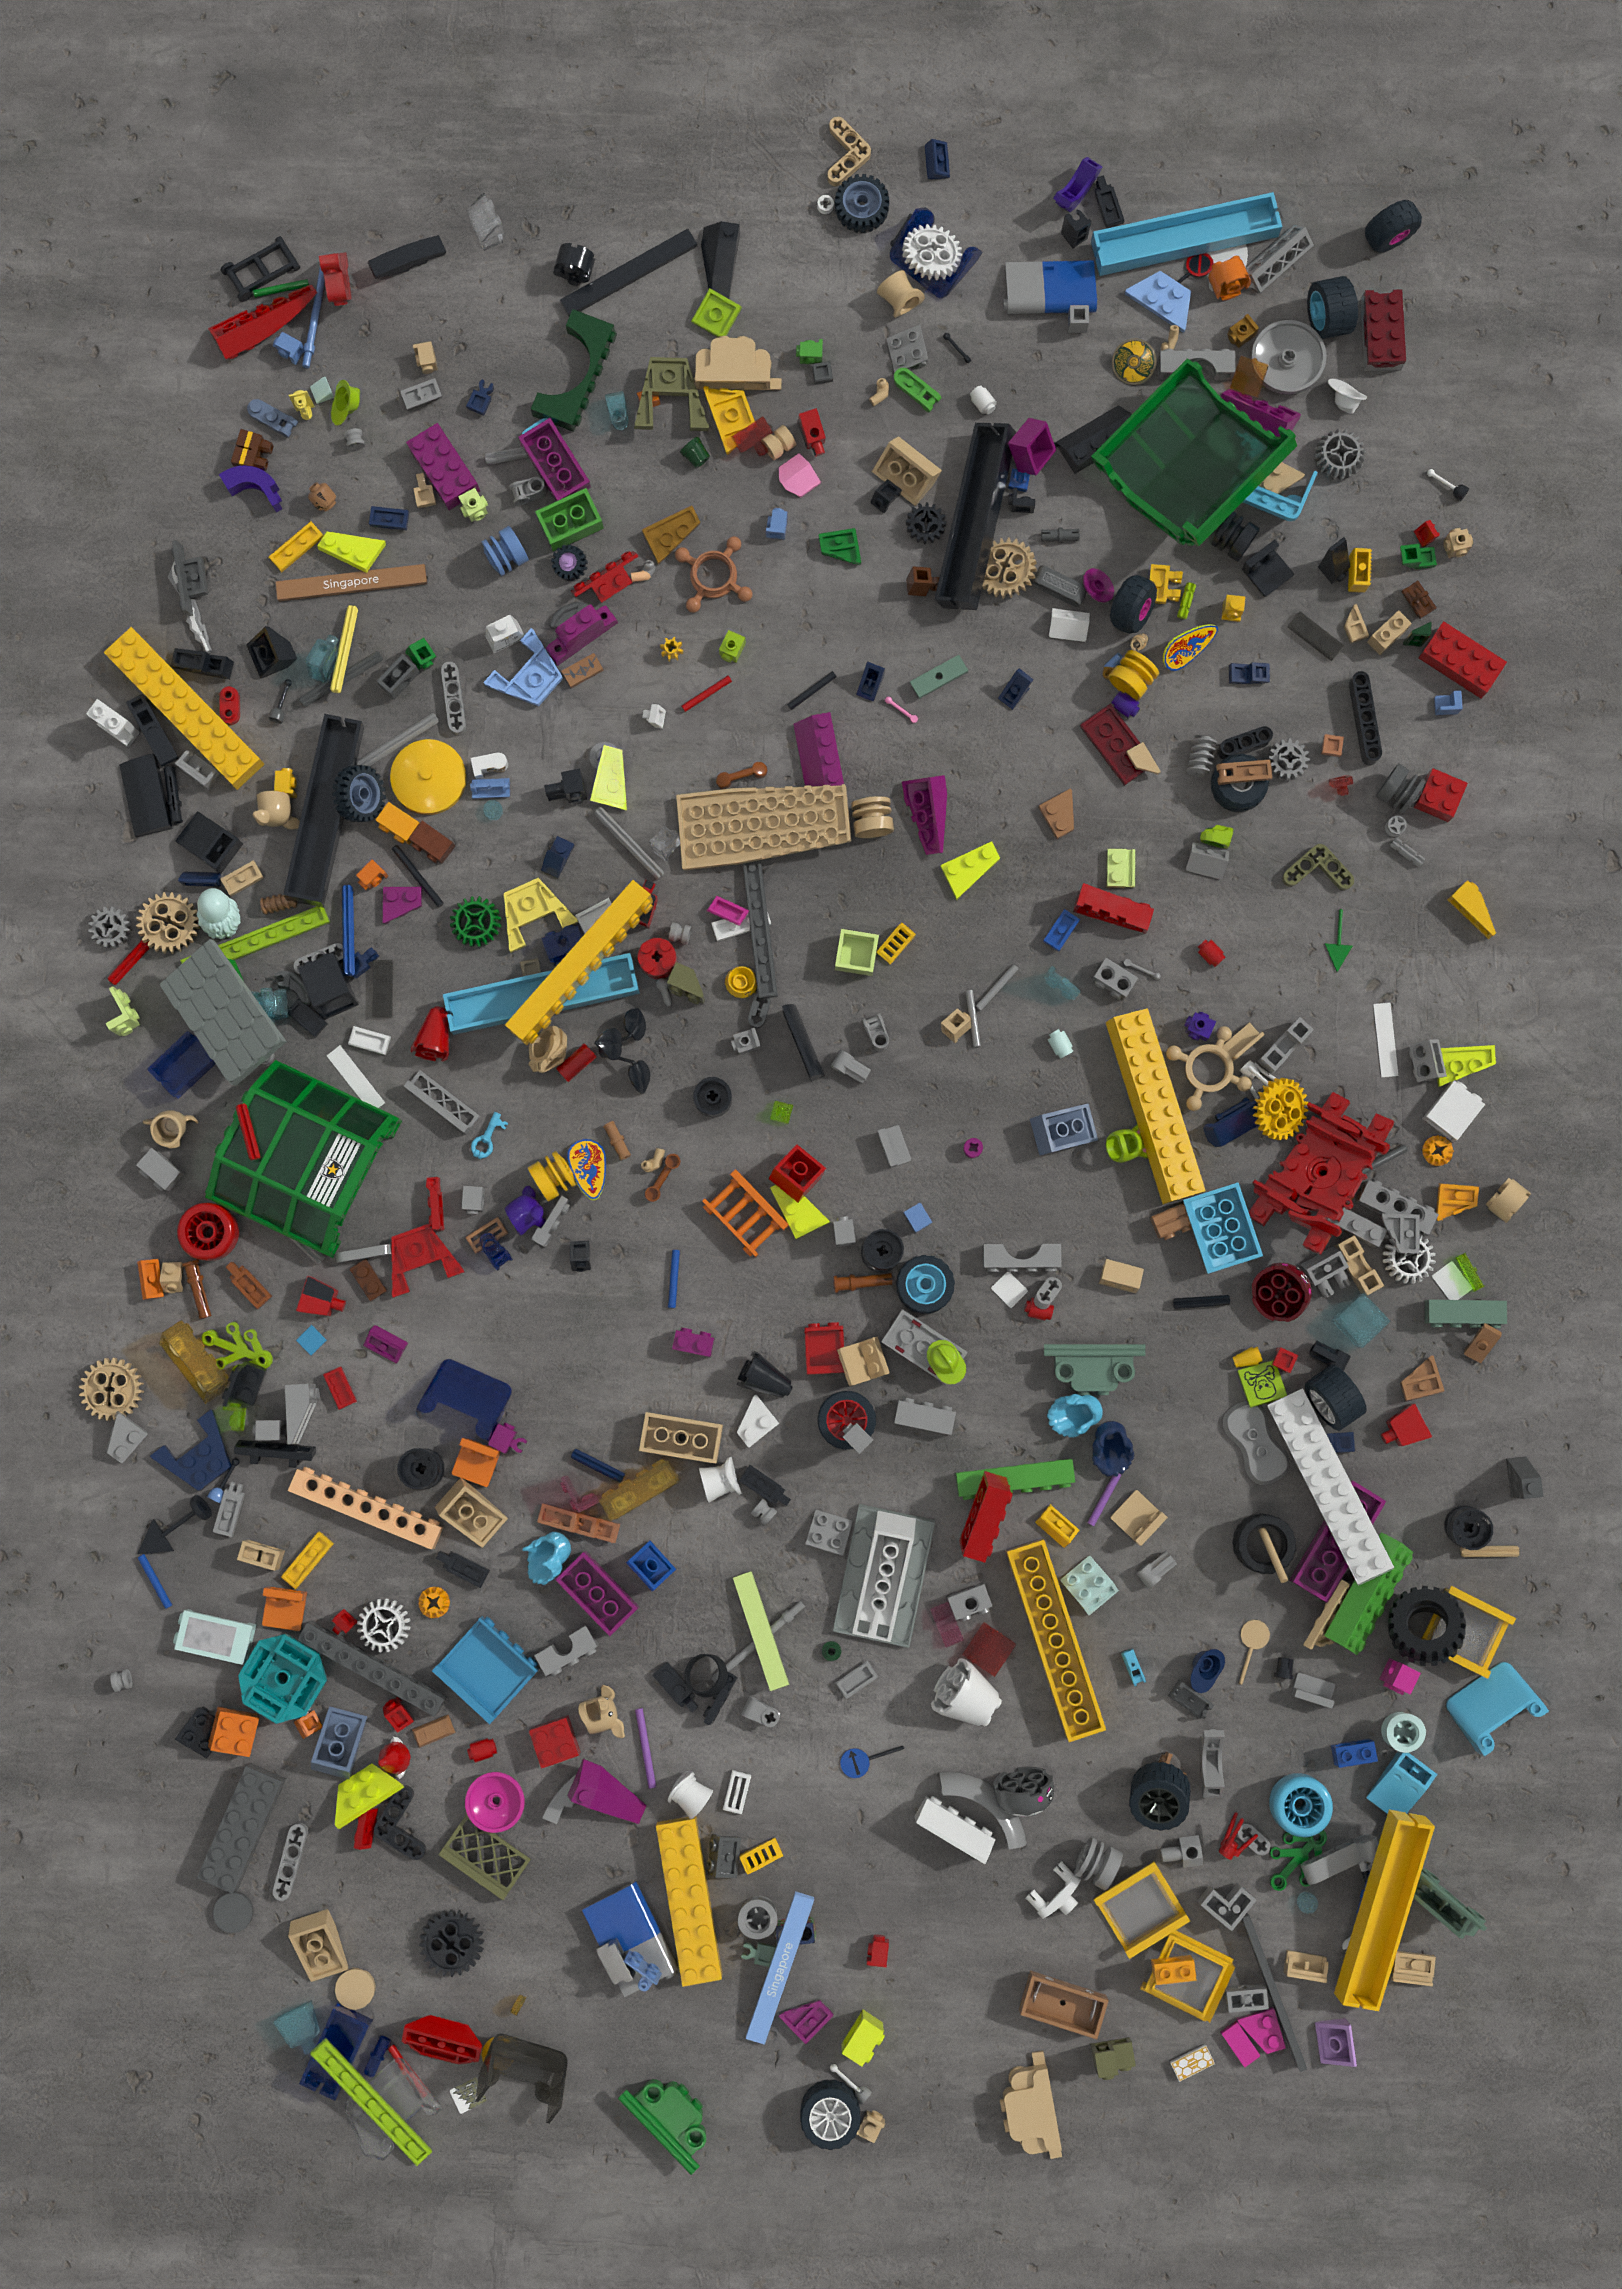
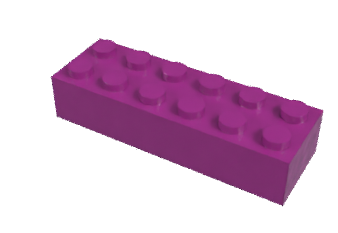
M1350 1480L1373 1525L1386 1501L1353 1480ZM1325 1520L1289 1581L1327 1603L1347 1570L1348 1565Z

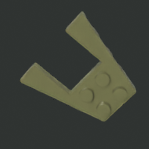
M650 357L634 429L653 430L652 395L688 396L690 431H708L709 424L706 422L705 412L699 400V393L694 384L688 359Z

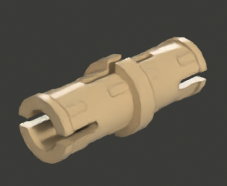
M1142 633V635L1134 636L1130 645L1132 650L1139 651L1145 648L1148 642L1147 635Z

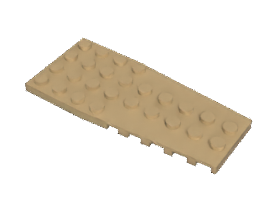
M842 784V786H785V788L766 787L761 789L756 787L731 788L676 795L682 869L684 871L743 864L851 842L847 787L845 784Z

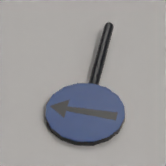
M904 1746L869 1757L861 1749H849L842 1755L840 1761L841 1769L848 1777L860 1778L868 1771L869 1760L903 1750Z

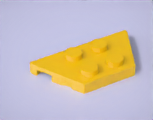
M704 386V394L725 452L728 455L756 428V423L743 390L731 391L726 388H720L719 390Z

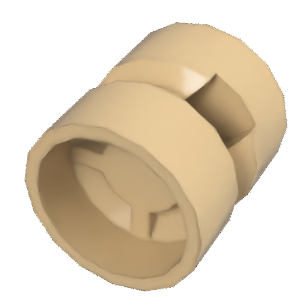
M784 425L776 429L774 435H767L761 440L764 449L773 460L781 457L783 450L788 452L796 446L794 437Z

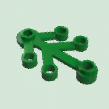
M1324 1830L1318 1833L1320 1835L1318 1840H1314L1313 1836L1297 1837L1285 1832L1282 1835V1839L1286 1844L1306 1842L1302 1848L1280 1849L1277 1846L1270 1848L1269 1854L1273 1859L1293 1857L1279 1874L1276 1873L1271 1876L1270 1885L1274 1890L1282 1891L1286 1888V1878L1299 1864L1301 1865L1309 1860L1308 1853L1313 1848L1314 1857L1322 1854V1846L1327 1841V1834ZM1287 1835L1292 1836L1291 1841H1286ZM1276 1849L1279 1850V1854L1277 1856H1273V1851ZM1301 1868L1299 1883L1304 1887L1310 1886L1308 1883H1302V1879L1305 1876ZM1276 1878H1280L1281 1880L1280 1884L1278 1885L1274 1884V1880Z

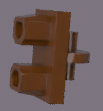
M1418 580L1401 591L1419 619L1436 610L1437 607L1429 597L1428 591L1424 590Z

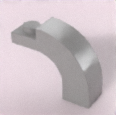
M1204 1730L1203 1735H1201L1200 1777L1203 1798H1223L1225 1788L1222 1770L1224 1730Z

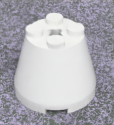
M960 1658L956 1665L953 1667L948 1666L937 1681L933 1690L936 1692L935 1700L931 1702V1707L940 1715L977 1726H987L991 1721L994 1711L1000 1707L1002 1700L999 1698L998 1692L973 1664Z

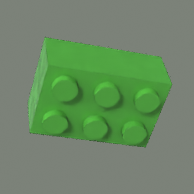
M587 488L535 511L553 552L557 548H562V545L567 546L604 529L600 515Z

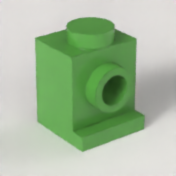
M819 339V342L806 340L796 346V357H800V364L822 363L823 339Z

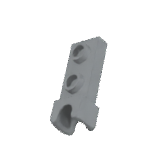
M563 1196L560 1197L542 1229L538 1227L531 1238L533 1241L545 1248L553 1237L550 1233L557 1230L560 1225L559 1218L562 1214L565 1215L571 1206L569 1205L570 1200Z

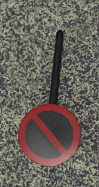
M1207 253L1190 256L1186 262L1188 273L1177 282H1183L1190 275L1194 277H1205L1212 271V265L1214 264L1212 257Z

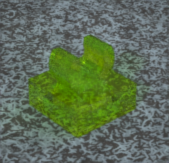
M775 1101L770 1120L789 1124L793 1105Z

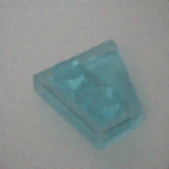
M1051 966L1044 977L1046 979L1045 982L1052 988L1057 987L1062 991L1061 994L1065 998L1075 1000L1081 991L1065 976L1061 977L1055 972L1056 968Z

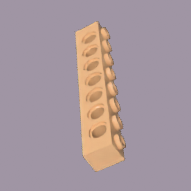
M308 1467L296 1470L288 1489L289 1492L431 1550L435 1549L443 1530V1526L439 1525V1521L429 1518V1520L421 1518L422 1514L412 1510L411 1513L406 1512L403 1506L395 1503L391 1506L385 1503L386 1499L378 1496H375V1498L367 1496L368 1492L362 1489L352 1490L350 1489L351 1485L342 1481L339 1484L332 1481V1477L322 1474L320 1477L314 1474L315 1471ZM311 1480L317 1482V1488L314 1491L309 1488ZM329 1487L335 1490L333 1498L327 1496V1489ZM347 1494L353 1497L351 1505H347L344 1501ZM364 1502H369L371 1505V1510L368 1513L362 1509ZM382 1509H386L389 1512L387 1520L382 1519L380 1516ZM401 1516L407 1519L405 1527H401L398 1524V1519ZM418 1524H423L425 1527V1532L422 1535L416 1531Z

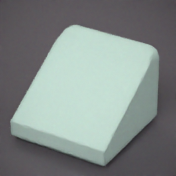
M326 376L310 386L317 404L334 398Z

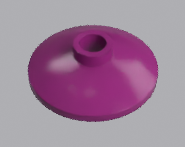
M1091 568L1084 573L1083 584L1088 594L1098 602H1109L1114 596V586L1110 578L1104 572L1095 568Z

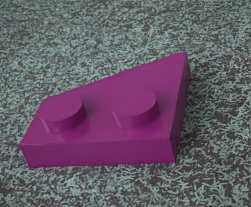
M383 887V924L390 923L389 921L422 907V887Z
M820 1999L779 2014L780 2019L805 2044L834 2016V2013Z

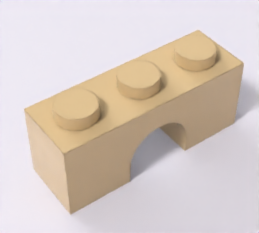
M1355 1235L1334 1245L1342 1252L1349 1266L1347 1271L1362 1296H1367L1384 1286L1375 1269H1372L1367 1264L1363 1256L1364 1250Z

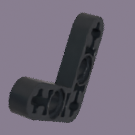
M403 1785L404 1788L393 1795L374 1827V1833L379 1839L413 1860H419L426 1853L425 1844L397 1826L414 1797L413 1789L408 1785ZM407 1790L409 1799L405 1798L401 1804L397 1803L402 1797L400 1791L404 1792ZM390 1807H397L399 1809L398 1817L393 1818L389 1815ZM387 1820L391 1821L386 1828L388 1833L384 1832L381 1834L379 1826L382 1827ZM398 1834L405 1837V1844L398 1845L395 1842V1836ZM411 1840L413 1842L410 1845L413 1847H417V1845L420 1846V1852L422 1853L414 1855V1849L409 1847L406 1850L404 1848L408 1845L409 1841Z

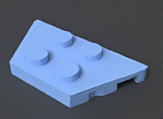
M1162 271L1126 289L1125 295L1170 325H1177L1181 332H1185L1191 295L1189 289Z

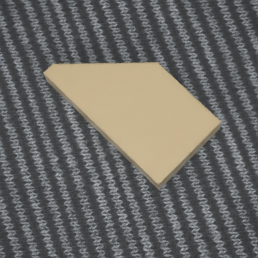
M1357 604L1352 607L1344 625L1350 644L1369 637Z
M1143 742L1126 752L1135 769L1145 770L1156 775L1161 773Z

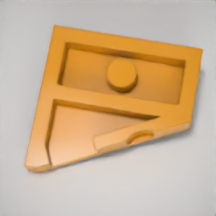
M1439 1183L1436 1213L1439 1215L1436 1220L1441 1221L1443 1218L1476 1207L1478 1204L1479 1187Z

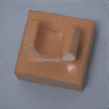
M1325 734L1321 754L1340 757L1344 737Z

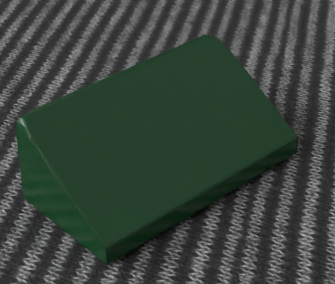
M1432 622L1412 630L1403 642V645L1423 646L1431 635Z

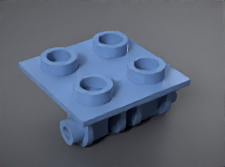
M629 1950L623 1962L642 1975L638 1988L641 1991H647L653 1983L657 1985L662 1975L660 1969L655 1964H648L644 1961L640 1953Z

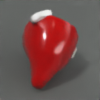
M393 1736L391 1742L385 1745L379 1752L378 1765L385 1772L395 1774L398 1779H401L410 1764V1752L398 1737Z

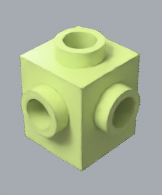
M475 488L459 496L462 504L460 509L464 517H469L471 522L479 521L488 514L486 509L488 503L483 495L479 496Z

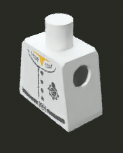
M508 615L486 626L485 637L493 653H496L519 642L524 637V633L518 621L511 615Z

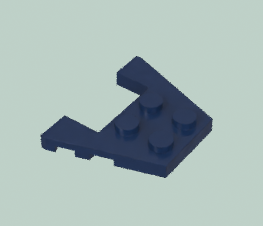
M212 1409L197 1419L208 1437L181 1458L176 1460L166 1445H163L150 1455L153 1460L198 1491L203 1490L231 1468L228 1453L220 1434L221 1431L215 1418L216 1415Z

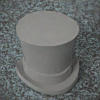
M753 1896L743 1903L738 1916V1926L741 1932L752 1939H762L773 1933L777 1926V1910L769 1898Z

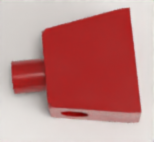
M1415 1403L1408 1404L1388 1419L1386 1424L1389 1430L1381 1434L1385 1444L1395 1440L1398 1446L1409 1445L1432 1437Z

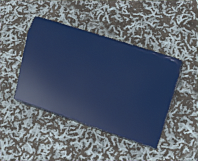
M931 139L925 144L927 179L949 178L947 142Z
M185 871L180 875L178 881L183 886L219 887L221 886V874L216 872Z

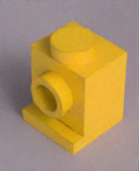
M1226 595L1223 601L1221 620L1240 622L1245 607V596Z
M282 768L281 771H275L274 791L287 793L290 798H297V794L293 790L297 786V779L292 774L293 770Z

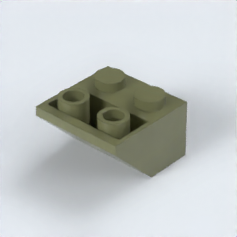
M676 962L667 981L668 988L671 990L670 993L678 997L686 996L688 1001L696 1005L699 1002L704 1004V994L694 969Z

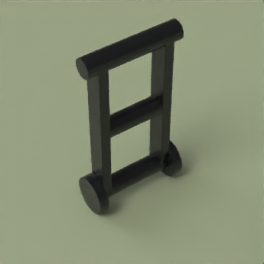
M281 236L275 239V243L234 265L233 262H228L221 267L220 271L222 274L229 276L239 292L237 298L240 302L249 300L253 290L292 269L294 271L300 269V265ZM280 248L289 263L269 273L261 258ZM255 263L263 278L244 288L235 272Z

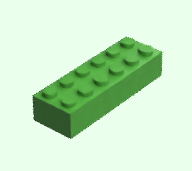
M1382 1532L1379 1534V1538L1394 1569L1359 1586L1354 1580L1324 1635L1356 1655L1364 1649L1368 1635L1374 1631L1375 1623L1378 1617L1383 1614L1387 1600L1393 1596V1589L1401 1581L1406 1565H1409L1413 1558L1412 1554L1414 1552Z

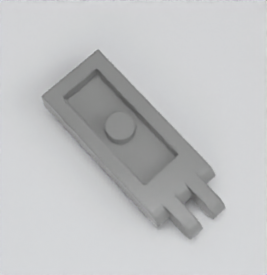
M231 1482L229 1489H225L213 1529L214 1533L229 1537L234 1536L245 1493H242L243 1484L238 1485L237 1491L234 1490L235 1482Z

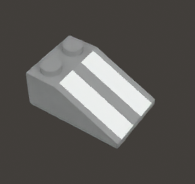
M316 1384L285 1385L287 1444H299L316 1407L317 1399L320 1397L319 1388H316Z

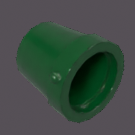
M699 437L692 439L680 451L681 455L695 468H699L710 458Z

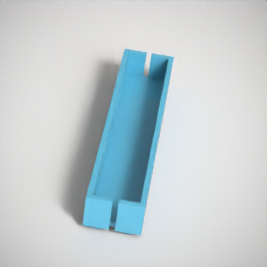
M1274 192L1093 231L1091 245L1094 257H1096L1095 261L1099 276L1279 237L1282 223L1279 211H1277L1278 207Z
M627 953L603 959L600 968L596 972L592 971L588 977L590 978L586 984L580 985L575 990L577 992L570 1001L567 999L563 1004L564 1008L562 1011L640 994L631 954ZM553 970L443 994L451 1033L455 1035L507 1023Z

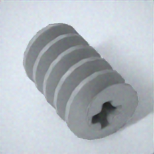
M1195 735L1196 739L1193 740L1194 746H1192V753L1189 756L1191 760L1188 762L1189 768H1187L1186 772L1195 777H1205V773L1211 772L1210 769L1206 768V766H1212V762L1208 761V759L1214 758V755L1209 752L1216 750L1211 745L1217 744V741L1209 736Z

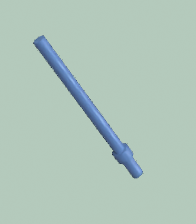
M321 267L307 342L303 347L304 358L302 367L310 368L311 357L315 351L314 340L325 285Z

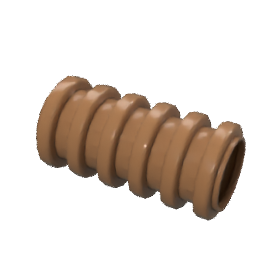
M278 894L277 897L273 895L272 898L269 896L266 899L261 898L260 906L262 912L267 915L268 912H279L280 909L284 911L285 908H296L297 902L287 901L284 895Z

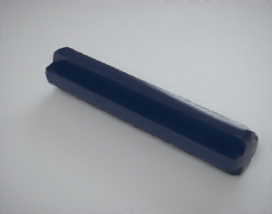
M574 1449L571 1454L572 1459L619 1483L625 1477V1473L578 1449Z

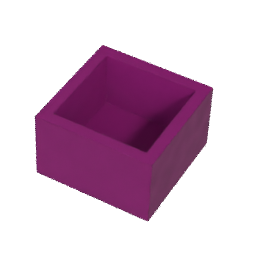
M1028 418L1008 443L1018 472L1035 476L1056 451L1047 422Z

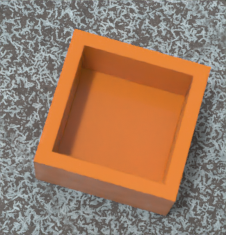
M217 1707L208 1743L210 1751L250 1757L259 1721L258 1715L251 1712Z

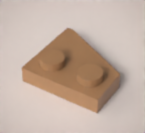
M1071 788L1039 805V809L1056 839L1074 830Z
M1430 1356L1400 1383L1405 1401L1444 1392L1434 1356Z

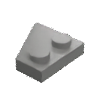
M117 1411L106 1452L120 1463H123L148 1433Z

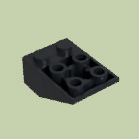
M198 811L175 840L176 843L220 874L243 845L237 837Z

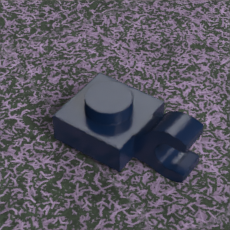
M372 947L362 955L359 952L354 954L355 974L353 977L355 979L371 968L368 964L369 962L379 957Z

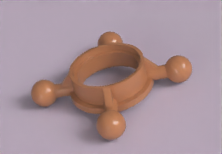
M733 536L727 540V548L724 553L708 551L701 554L697 559L690 556L689 551L684 547L676 550L675 558L678 562H687L692 565L690 577L697 593L686 602V608L689 612L695 613L699 611L701 607L700 601L703 597L720 598L727 595L731 590L737 593L738 598L743 602H747L752 598L753 593L749 587H740L736 584L737 570L735 564L730 559L732 553L741 548V540L738 537ZM709 559L721 560L730 569L728 581L719 588H708L702 585L697 578L698 568Z

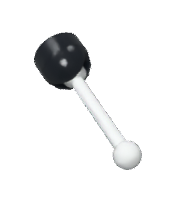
M1433 469L1427 471L1429 477L1433 476L1452 488L1454 497L1459 501L1464 499L1470 489L1462 484L1454 486L1435 474Z

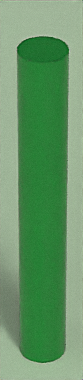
M304 279L253 290L256 298L300 289L308 286L309 281Z

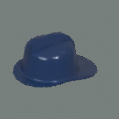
M1210 1649L1195 1655L1192 1661L1193 1670L1190 1677L1191 1687L1194 1691L1205 1693L1214 1685L1225 1666V1656L1221 1651Z

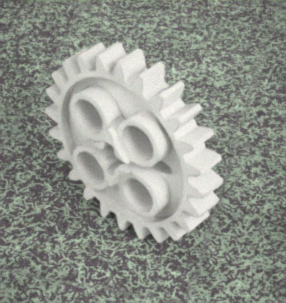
M926 224L924 229L919 225L918 230L913 228L912 233L909 232L907 237H905L902 256L906 258L905 263H910L909 269L915 268V274L921 272L922 278L928 275L929 280L932 276L936 280L939 279V276L945 279L946 275L951 276L952 272H956L962 258V247H958L960 242L954 241L955 235L949 236V230L943 232V227L938 230L936 225L930 228Z

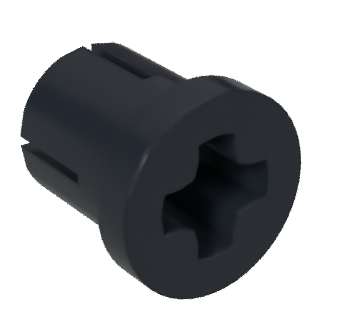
M1278 1657L1277 1671L1274 1673V1677L1294 1680L1292 1675L1294 1660Z

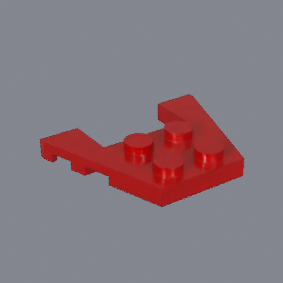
M429 1224L392 1237L393 1298L410 1292L404 1275L405 1272L442 1260L447 1278L465 1273L462 1266Z

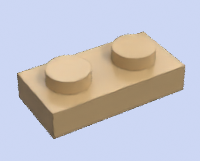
M253 860L221 878V881L228 894L233 896L262 880L264 877Z

